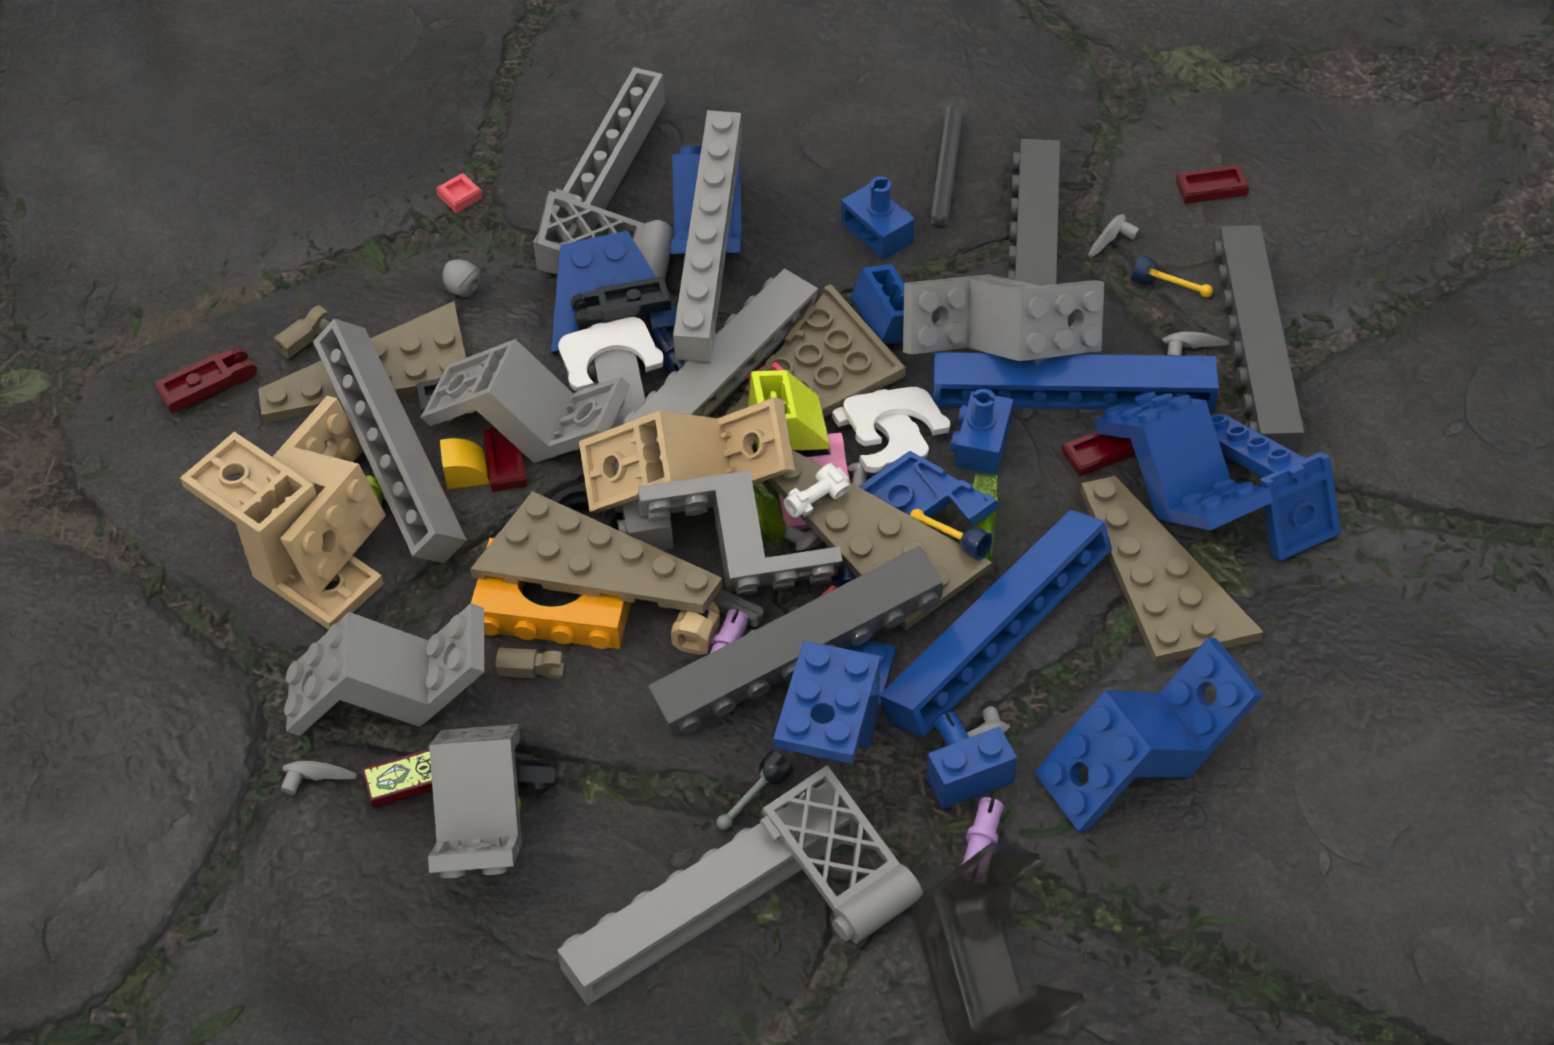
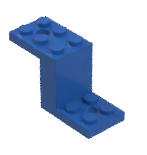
M702 146L680 147V152L672 154L674 237L671 239V254L686 253ZM740 151L726 253L741 252L742 151Z
M1148 392L1135 397L1136 403L1127 407L1125 405L1111 407L1104 411L1105 416L1094 420L1097 434L1131 439L1157 520L1213 530L1274 502L1270 488L1254 486L1252 482L1235 483L1233 479H1230L1206 400L1191 399L1190 395L1173 397L1172 393L1159 396L1155 392Z
M1207 638L1160 693L1104 690L1034 773L1077 831H1088L1135 777H1190L1264 695L1216 638ZM1212 683L1216 688V700L1210 705L1206 700L1205 691ZM1083 764L1089 770V780L1085 785L1079 778V771Z
M803 640L773 738L774 748L853 764L858 746L869 749L871 747L882 707L879 695L887 688L896 656V646L866 641L859 646L851 644L843 649Z

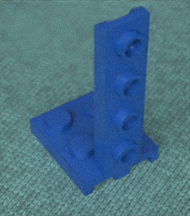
M1225 414L1211 416L1223 455L1262 476L1263 478L1259 479L1260 487L1270 488L1274 502L1264 506L1272 557L1281 561L1341 534L1330 456L1319 452L1304 458Z

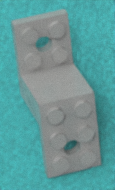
M989 274L904 283L903 352L907 354H920L970 348L1016 361H1026L1101 351L1104 282L1091 280L1040 286ZM937 307H939L940 318L935 324H933V311H935ZM1074 311L1075 320L1069 327L1068 317Z
M514 339L447 365L421 418L429 426H433L444 421L449 422L460 415L478 411L533 463L548 458H555L560 454L573 450L577 451L580 449L579 441L612 429L618 412L625 404L624 398L630 384L620 376L572 393L524 346Z
M750 470L638 487L640 518L648 517L649 521L665 520L671 517L670 513L685 511L687 516L706 513L707 508L713 507L726 589L730 592L736 591V595H753L758 593V588L773 586L775 591L791 589L795 587V582L809 580L810 585L825 584L832 581L831 577L837 575L842 564L840 546L765 558Z
M470 603L458 615H455L437 634L432 635L429 640L348 612L338 623L331 625L328 632L320 640L312 643L303 656L297 661L292 662L286 674V682L289 683L288 698L284 707V713L287 715L286 732L298 736L302 735L339 700L421 727L484 673V608Z
M519 724L444 729L430 743L437 842L428 855L429 873L440 872L441 878H456L464 876L465 870L482 869L483 875H496L506 873L507 867L514 866L522 846L515 748L520 741Z

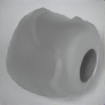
M451 260L444 266L443 283L450 293L461 297H470L478 288L480 270L476 265L466 260Z

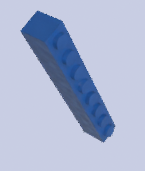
M934 352L933 401L937 407H961L962 404L968 405L971 391L988 389L995 396L1013 399V408L1107 410L1117 405H1125L1127 407L1136 403L1135 397L1144 393L1155 392L1159 396L1172 393L1173 397L1190 395L1191 399L1206 400L1209 411H1215L1219 391L1216 356L1074 354L1016 361L985 352Z
M1069 510L879 695L889 723L923 738L935 726V721L941 715H946L1112 550L1105 521Z

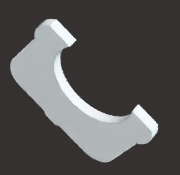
M637 317L622 318L605 324L602 322L594 324L591 328L563 336L558 344L559 353L569 374V385L577 392L594 386V382L589 378L587 370L591 361L604 352L611 350L632 352L641 358L646 372L661 368L664 363L663 353L655 348L645 323Z
M919 387L876 390L873 393L848 397L843 404V412L856 432L855 438L863 446L882 443V438L875 431L874 425L878 420L889 415L901 414L915 417L928 425L932 435L949 433L950 420L941 414L930 394Z
M843 407L832 411V418L838 428L850 424L843 412ZM889 415L881 418L874 425V428L880 430L887 437L888 445L878 453L860 455L859 461L866 472L878 473L908 451H912L926 459L929 447L920 434L919 427L915 422H912L908 415Z

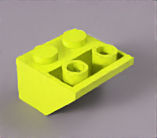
M787 370L751 371L748 405L752 406L771 398L783 399L791 450L829 449V439L819 396ZM756 435L755 441L758 450L760 446V440L758 435Z

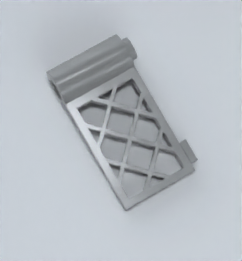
M556 189L555 192L549 191L534 249L559 257L561 244L594 238L606 233H617L616 229L621 227L634 232L633 240L656 277L662 276L666 281L671 256V239L674 237V229L661 220H654L645 224L575 199L576 195L560 189ZM553 204L566 208L570 216L559 220L552 210ZM584 218H595L602 227L591 231ZM575 222L584 235L573 239L564 226ZM557 230L564 243L558 245L546 241V234Z
M828 765L762 809L761 812L765 817L760 820L761 825L773 841L781 838L833 910L835 919L832 921V925L844 941L850 939L855 944L860 943L923 898V891L916 877L906 866L898 862ZM823 779L834 793L832 805L810 801L812 787ZM805 792L804 800L796 798ZM838 801L841 802L844 808L838 807ZM784 805L802 807L800 827L785 825L775 811ZM808 809L831 813L828 833L806 829ZM836 814L852 817L857 824L856 838L834 834ZM792 834L798 835V842L795 840ZM862 834H864L869 841L862 840ZM804 836L826 840L824 860L809 858L802 849ZM832 842L854 846L852 866L830 862ZM860 848L876 850L885 863L876 870L858 867ZM816 867L822 868V875L818 872ZM828 869L850 873L849 888L839 896H836L826 883ZM857 875L866 876L856 883Z

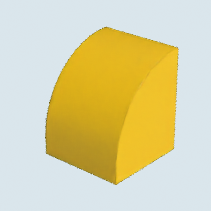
M451 438L440 440L447 490L490 484L487 456L481 446L466 439Z

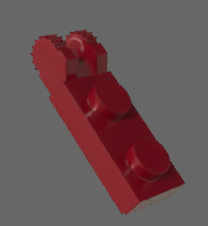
M237 346L221 354L216 353L156 381L154 385L157 393L172 414L235 384L234 382L241 384L257 374L258 367L254 361L247 360L249 354L244 347Z

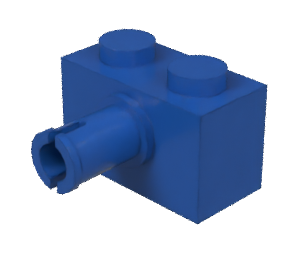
M878 176L873 178L870 184L841 200V224L880 259L885 260L913 243L915 222L909 211L903 210L892 200L891 181H888L886 177Z
M892 264L862 268L851 295L853 302L867 325L885 345L903 342V281Z
M988 389L971 391L968 405L962 404L960 408L958 425H962L961 431H954L950 451L956 452L955 467L994 475L998 474L1011 425L1013 399L995 396Z
M948 712L950 722H948L945 714L935 721L934 725L947 746L928 753L926 779L942 809L1014 783L1017 756L1000 727L969 738L957 713Z

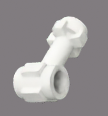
M832 463L825 465L815 475L819 482L805 491L800 492L795 488L788 493L787 498L784 499V506L787 512L794 518L802 514L805 517L813 510L811 504L829 493L834 500L840 498L851 487L848 482V476L840 467L836 468Z

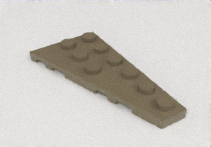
M454 301L370 338L398 398L418 395L416 387L418 382L441 378L447 365L466 358ZM322 360L258 389L264 424L308 416L326 396L338 398L342 405Z
M792 450L795 470L767 481L785 499L791 490L797 488L802 492L819 482L815 475L823 467ZM849 482L851 485L850 489L840 498L834 500L828 493L811 504L813 510L805 517L803 514L800 515L829 548L840 546L842 562L857 578L918 546L922 548L942 581L943 597L931 609L926 611L917 610L907 615L906 619L900 624L905 631L984 575L992 566V562L986 558L978 561L967 556L956 541Z
M1116 476L1081 483L1080 493L1090 516L1105 521L1112 545V550L1107 554L1154 665L1191 657L1207 638H1216L1225 649L1262 640L1264 632Z
M533 491L470 568L472 578L485 580L486 576L504 578V582L519 585L520 581L541 584L543 589L593 597H600L601 593L620 596V601L634 603L635 599L657 602L659 607L703 614L723 587L722 577Z

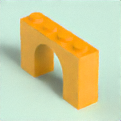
M489 538L487 547L494 540V538ZM486 576L485 580H477L471 603L484 608L485 635L493 636L498 634L515 636L523 640H548L564 645L573 643L589 645L597 649H620L631 602L620 601V596L602 593L600 597L582 595L566 605L547 607L535 604L523 596L524 581H520L519 585L504 582V578Z

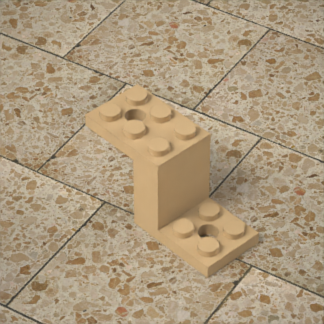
M331 396L325 397L273 455V458L314 484L317 497L284 533L280 540L309 590L318 593L325 589L386 516L360 465L354 463L363 452V448L338 398ZM327 440V448L325 450L324 442ZM325 533L326 537L323 544V534Z
M779 398L765 400L720 418L659 410L579 441L589 511L597 513L637 500L639 486L747 470L751 471L752 483L754 485L795 470L783 399ZM756 435H758L760 446L757 452L754 453L752 442L755 440ZM618 460L619 470L617 474L614 475L613 465Z
M233 432L180 477L185 489L236 523L252 576L328 630L331 625L338 623L348 612L353 613L384 584L381 574L352 555L330 581H338L339 585L331 590L324 589L321 593L309 590L280 538L317 497L314 484L236 432ZM231 474H244L236 481L226 480ZM325 533L323 534V544L326 537Z

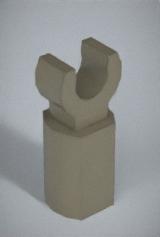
M320 305L312 308L305 319H298L273 338L276 349L284 357L291 358L314 341L315 335L320 334L330 322L325 319L329 315L328 311Z
M499 648L496 656L497 676L536 678V675H543L550 679H562L565 667L564 663H561L563 654L559 651H546L542 654L537 653L535 649Z

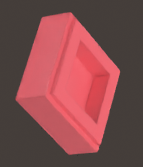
M464 173L436 188L438 197L455 213L483 199L482 190Z

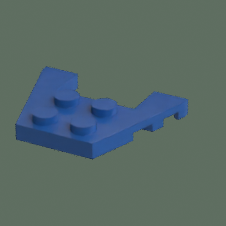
M628 230L560 245L551 353L559 352L558 344L563 336L579 331L574 318L575 310L572 309L570 303L573 296L596 290L599 287L656 277ZM672 302L671 310L647 314L651 331L655 327L660 328L664 326L669 328L675 326L677 311Z
M908 451L858 486L909 516L912 510L921 509L924 515L930 518L950 503H953L972 527L999 509L994 497L987 493L984 495L978 492L971 484L964 480L959 481L953 478L944 469L912 451Z

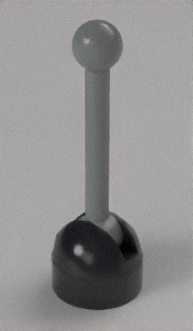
M775 750L768 752L759 764L760 779L727 814L718 817L717 826L719 829H730L734 817L766 783L781 784L794 772L792 765L783 755Z

